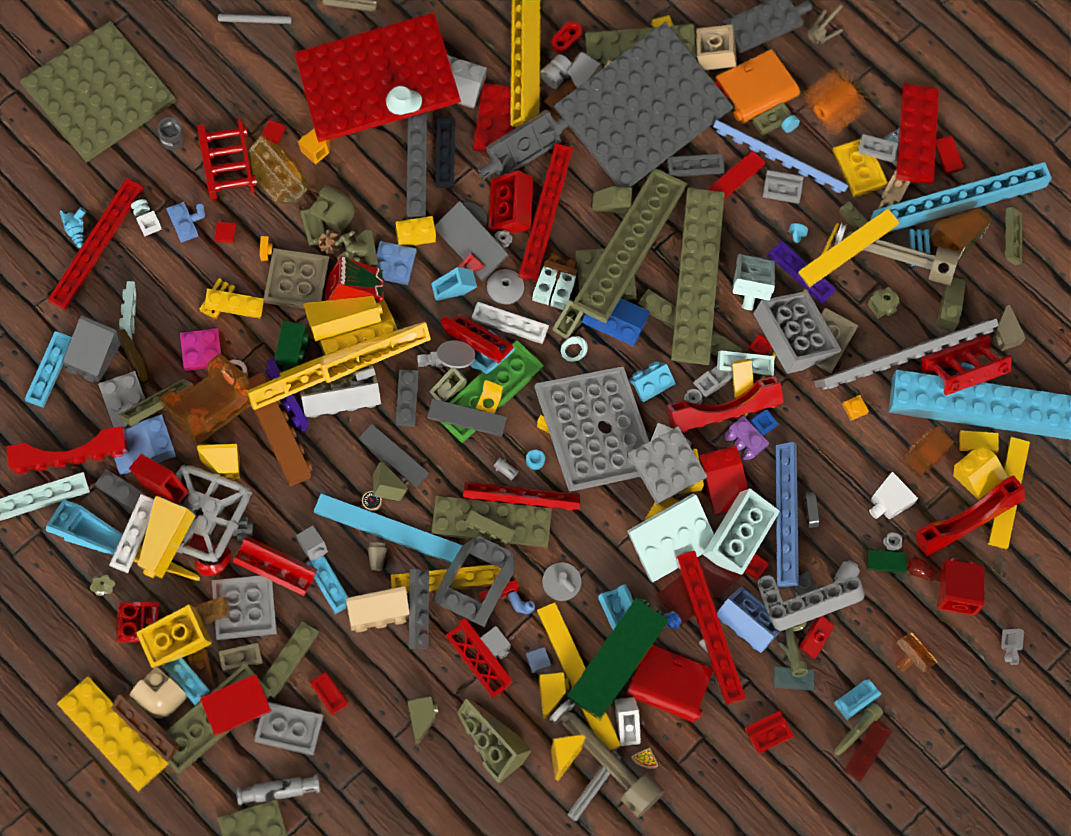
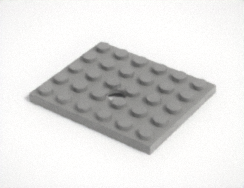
M623 366L535 384L534 387L569 492L641 477L628 453L648 443L649 439ZM604 421L610 424L611 432L608 434L602 433L598 428V423Z

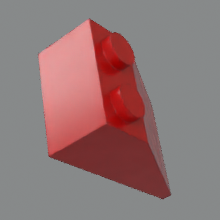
M737 446L699 455L700 465L707 475L703 482L714 515L728 512L738 494L748 489Z

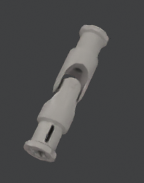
M318 775L304 779L297 777L254 784L253 787H236L239 805L250 801H256L257 803L301 796L307 792H320Z

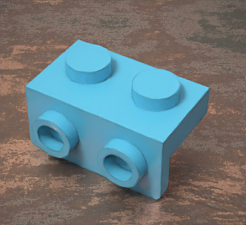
M659 361L654 362L648 366V369L634 373L633 377L629 379L630 384L634 385L642 402L676 384L667 364Z
M624 584L616 590L605 592L598 596L612 630H614L633 603L631 593Z

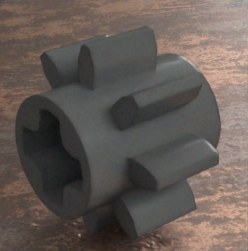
M241 517L237 530H234L232 534L237 536L238 541H243L246 536H253V522H248V517Z

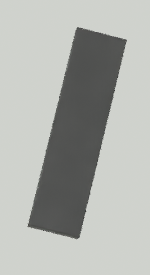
M432 399L427 419L502 437L507 417Z
M371 424L359 437V440L416 489L429 476V472L374 425Z

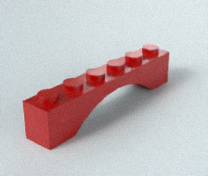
M775 376L757 380L751 388L739 397L718 405H698L686 400L668 404L667 411L670 426L673 429L679 427L681 432H686L688 429L704 427L709 423H719L731 417L737 418L742 414L756 413L764 408H774L784 403L781 383Z
M122 426L103 429L87 444L64 452L43 451L26 443L6 446L9 469L18 475L26 474L27 470L44 471L50 466L61 468L65 467L67 463L83 464L85 460L101 461L104 460V457L112 456L113 458L123 457L125 453H129L127 433Z
M1012 475L997 484L983 499L966 511L943 521L932 522L916 531L917 545L929 557L1024 501L1025 488Z

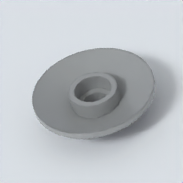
M501 269L489 277L487 291L495 302L505 305L512 304L523 295L524 282L517 272L510 269ZM503 282H508L509 285H508V286H504L502 283H503Z

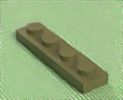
M183 378L119 413L120 419L130 426L136 425L142 419L156 414L158 410L171 406L178 399L187 397L189 393L195 391L194 385Z
M303 621L261 681L272 693L270 697L273 699L276 698L319 635L317 630Z

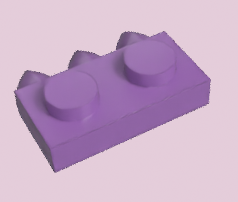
M744 416L730 426L725 434V441L737 439L734 446H737L738 450L746 448L742 456L743 460L754 458L769 445V442Z

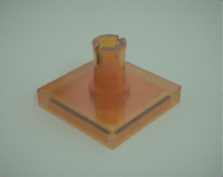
M912 632L897 642V645L906 654L896 662L898 668L905 663L899 669L903 673L913 664L924 673L938 663Z

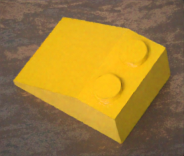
M187 605L136 632L153 669L195 653L212 644L197 608L191 605Z

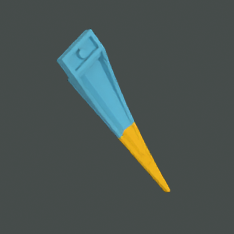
M64 499L46 525V531L64 537L65 541L111 555L115 554L123 536L121 532L96 517L84 507ZM142 545L139 547L134 562L139 563ZM173 562L170 563L166 570L167 572L196 581L200 580L199 575Z

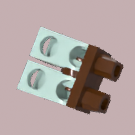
M551 254L548 261L545 260L533 292L532 300L549 305L554 286H556L551 306L564 310L570 300L578 272L577 261L570 259L567 261L566 266L560 265L561 257Z

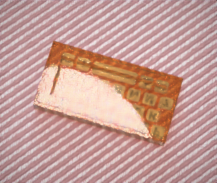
M227 597L217 598L193 606L197 608L204 625L230 617Z

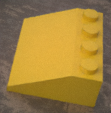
M384 298L380 303L383 312L380 314L381 322L318 340L323 355L325 356L398 330Z

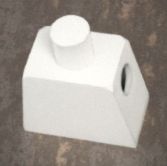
M892 472L871 498L875 506L869 512L875 519L882 514L891 519L913 506L918 498Z

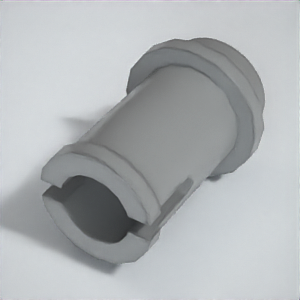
M500 457L494 465L496 471L499 470L511 481L519 472L508 464L505 458L502 459Z

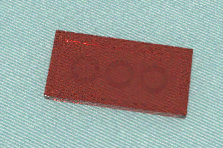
M705 556L699 560L712 601L741 578L740 574L717 566ZM682 575L656 595L670 612L674 611L680 617L681 625L695 615Z

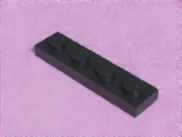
M437 118L435 188L454 189L455 118Z

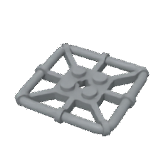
M184 464L180 466L175 476L179 481L184 476L189 493L184 503H179V505L190 510L195 515V518L177 552L180 554L186 553L201 560L214 563L218 561V558L224 552L234 530H237L238 522L250 500L252 492L245 485L224 478L219 473L213 474ZM190 473L211 481L206 494L195 491ZM219 484L239 491V493L222 500L213 498ZM240 501L230 521L219 518L225 507ZM202 510L203 515H199L196 518V512ZM219 524L227 528L215 550L210 535L215 525ZM194 533L204 537L208 553L188 546Z

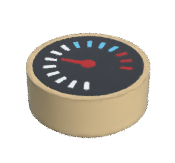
M373 491L363 495L362 505L364 509L373 512L380 508L382 503L381 497L373 496Z

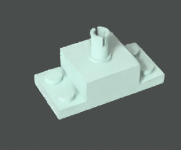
M738 254L733 280V293L744 295L743 309L753 310L755 298L770 301L771 293H773L775 287V261Z

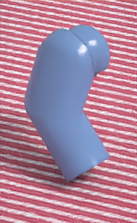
M516 591L508 595L516 612L530 614L535 609V604L532 601H521Z

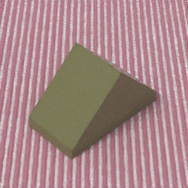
M571 299L566 304L552 329L566 340L572 336L585 316V313L572 307L574 301Z
M380 462L373 473V496L396 501L402 500L408 487L383 462Z

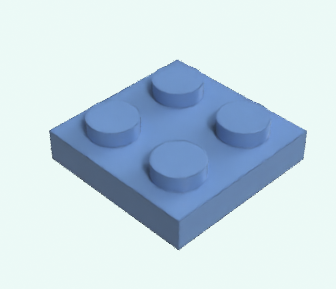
M380 241L376 255L378 261L376 268L383 270L384 280L409 285L417 249Z

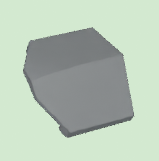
M581 52L567 72L571 75L575 86L578 88L601 71L602 67L600 63Z

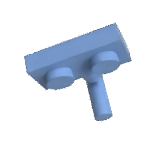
M184 202L166 208L181 243L198 237L193 222L205 217L203 204H197V213L192 215L189 214Z

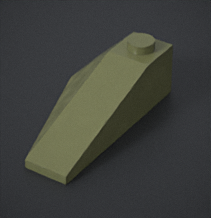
M470 698L465 699L457 714L467 734L472 736L476 744L474 746L476 751L481 753L485 769L500 783L524 763L532 750L511 729Z

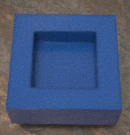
M767 409L751 420L753 426L762 436L778 426V423Z

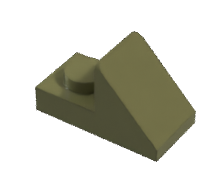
M451 368L429 392L436 400L448 402L456 392H461L465 388L467 379L458 368Z

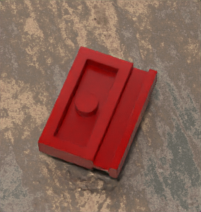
M781 711L744 729L758 755L794 737Z

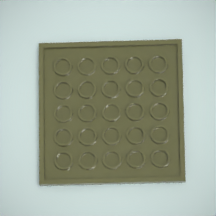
M111 21L20 80L21 85L85 163L176 102L171 92Z

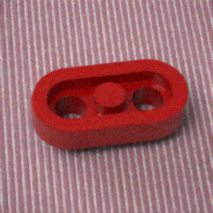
M577 22L566 23L552 38V49L558 53L566 52L580 38L581 26Z

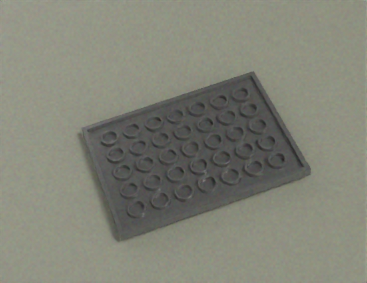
M666 22L554 106L616 186L631 188L710 127L716 120H719L734 108Z

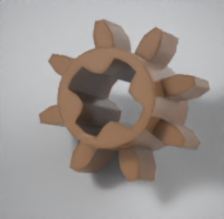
M327 230L326 234H322L319 238L321 251H326V254H334V250L339 251L342 243L335 246V242L340 238L339 233Z

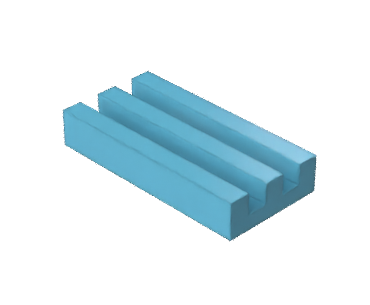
M910 229V248L915 250L914 236H917L918 251L923 252L922 236H924L925 253L930 254L929 230L914 231V229Z

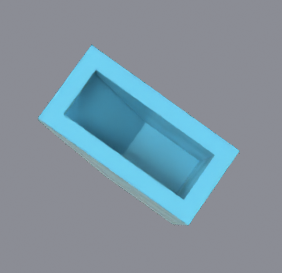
M459 267L431 283L435 300L437 301L465 295L477 287L473 270Z

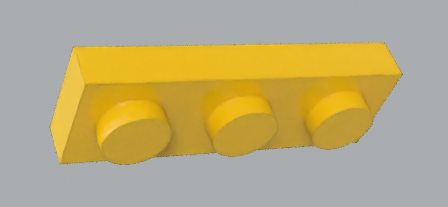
M207 288L204 309L260 319L264 299Z

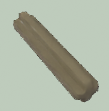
M323 0L324 5L368 11L376 10L375 0Z

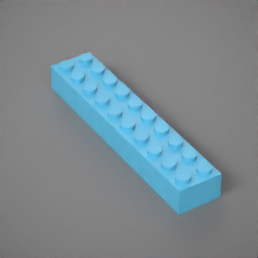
M896 370L892 377L889 413L1071 440L1070 395L980 383L945 396L944 380L940 376Z

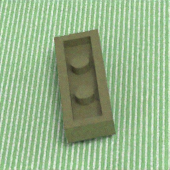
M1010 207L1006 208V250L1004 253L1006 260L1014 265L1022 264V213Z

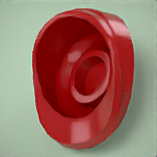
M213 544L215 550L218 544ZM206 547L202 552L208 553V548ZM226 547L218 561L214 563L196 558V570L200 574L209 577L220 574L231 559V550Z

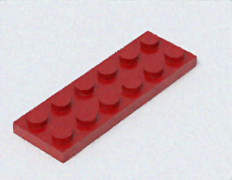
M904 83L902 86L896 179L932 185L934 181L939 89L909 83Z

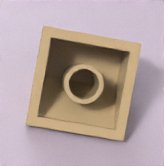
M733 25L697 29L698 63L704 70L736 66Z

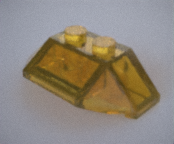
M260 136L249 149L252 175H255L258 183L275 202H298L308 191L306 176L284 150L264 136Z

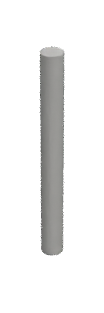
M218 14V21L291 24V16Z

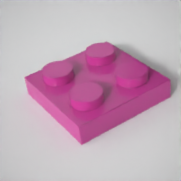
M218 328L180 333L184 371L223 366Z

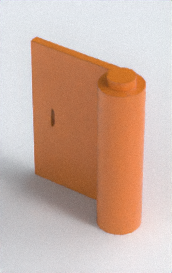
M772 49L716 76L717 81L735 105L733 115L736 121L745 123L800 94L796 82Z

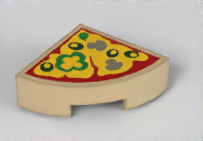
M650 748L631 756L632 760L641 767L648 769L658 767Z

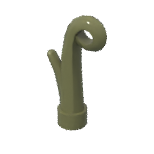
M806 622L786 629L787 646L779 642V646L786 653L791 663L790 667L794 677H801L808 673L806 662L803 661L794 631L802 630Z
M870 703L855 726L834 749L835 755H841L874 721L880 718L883 714L880 706Z

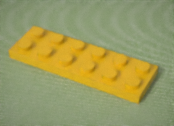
M88 676L57 703L137 792L168 765V762L151 748L112 709L113 703Z

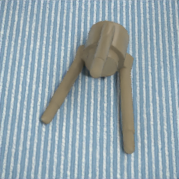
M842 4L833 11L822 25H819L827 12L826 9L823 10L813 27L808 31V37L813 43L818 44L820 42L823 44L843 31L841 28L826 36L827 31L824 28L843 7Z

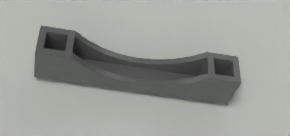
M427 115L408 117L407 220L426 216Z

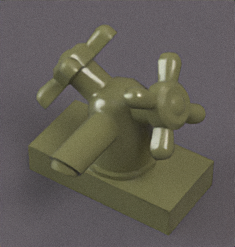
M364 230L356 237V243L351 242L349 239L350 236L355 234L354 231L343 234L335 242V246L342 242L346 246L345 251L337 257V260L342 256L373 267L378 265L372 230Z

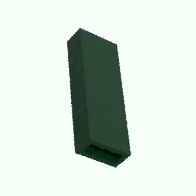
M635 598L567 695L569 700L599 721L668 624L667 616L660 610L654 611L651 609V605L642 598L640 600Z

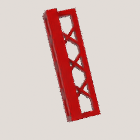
M458 314L453 320L447 316H444L441 320L446 333L459 341L467 343L473 349L498 364L514 348L509 342L461 314ZM462 321L463 323H465V327L460 325L459 323ZM499 346H504L505 348L500 351Z
M248 536L243 540L242 546L233 560L234 563L303 596L312 585L318 570ZM295 583H299V584L303 585L304 588L301 587V586H299V585H296Z
M466 618L461 620L455 629L446 634V638L492 699L512 685L513 680ZM461 630L465 636V643L455 642L452 636ZM466 647L474 648L477 651L476 659L468 658L465 655ZM478 663L486 664L489 667L488 675L480 674L477 671ZM490 679L499 680L502 684L495 692L489 687Z

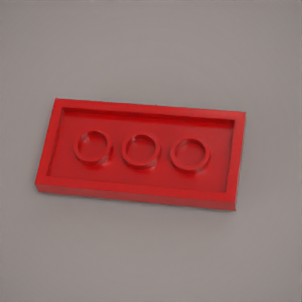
M483 83L473 151L488 153L486 146L513 130L514 126H511V86Z

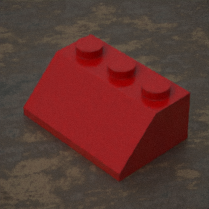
M517 170L491 180L488 231L507 230L509 233H519L531 229L532 177Z

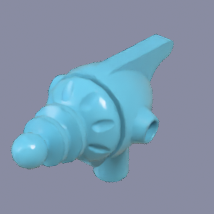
M80 207L75 214L71 212L66 214L65 211L61 210L60 215L66 233L72 237L77 247L81 248L83 246L82 233L84 230L82 217L86 210Z

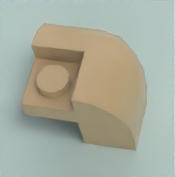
M157 667L143 680H140L129 695L151 718L170 716L187 699L185 692Z

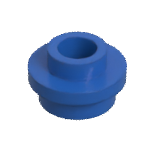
M674 611L666 612V619L669 620L667 626L670 629H678L682 623L680 617Z

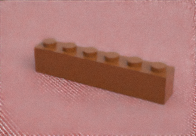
M263 372L242 381V387L248 400L247 390L270 381L269 377L265 378ZM277 400L256 410L253 409L289 486L292 487L310 479V471L313 469L309 460L305 461L303 454H305L301 443H296L294 438L297 435L294 428L288 426L286 422L289 421L285 410L281 411L279 407L281 402Z

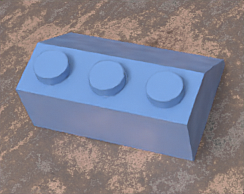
M743 586L735 591L717 612V616L722 623L732 628L739 637L744 638L753 649L758 650L760 653L780 633V630L774 628L765 604Z

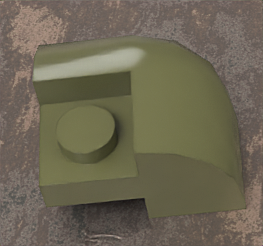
M327 184L320 191V196L310 208V213L326 222V226L342 234L354 216V204L344 192Z

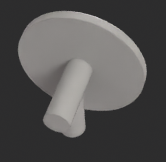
M447 341L438 347L437 358L447 367L465 368L474 362L475 351L465 342Z
M555 563L548 567L543 575V589L554 600H570L578 594L581 588V576L574 566L568 563Z

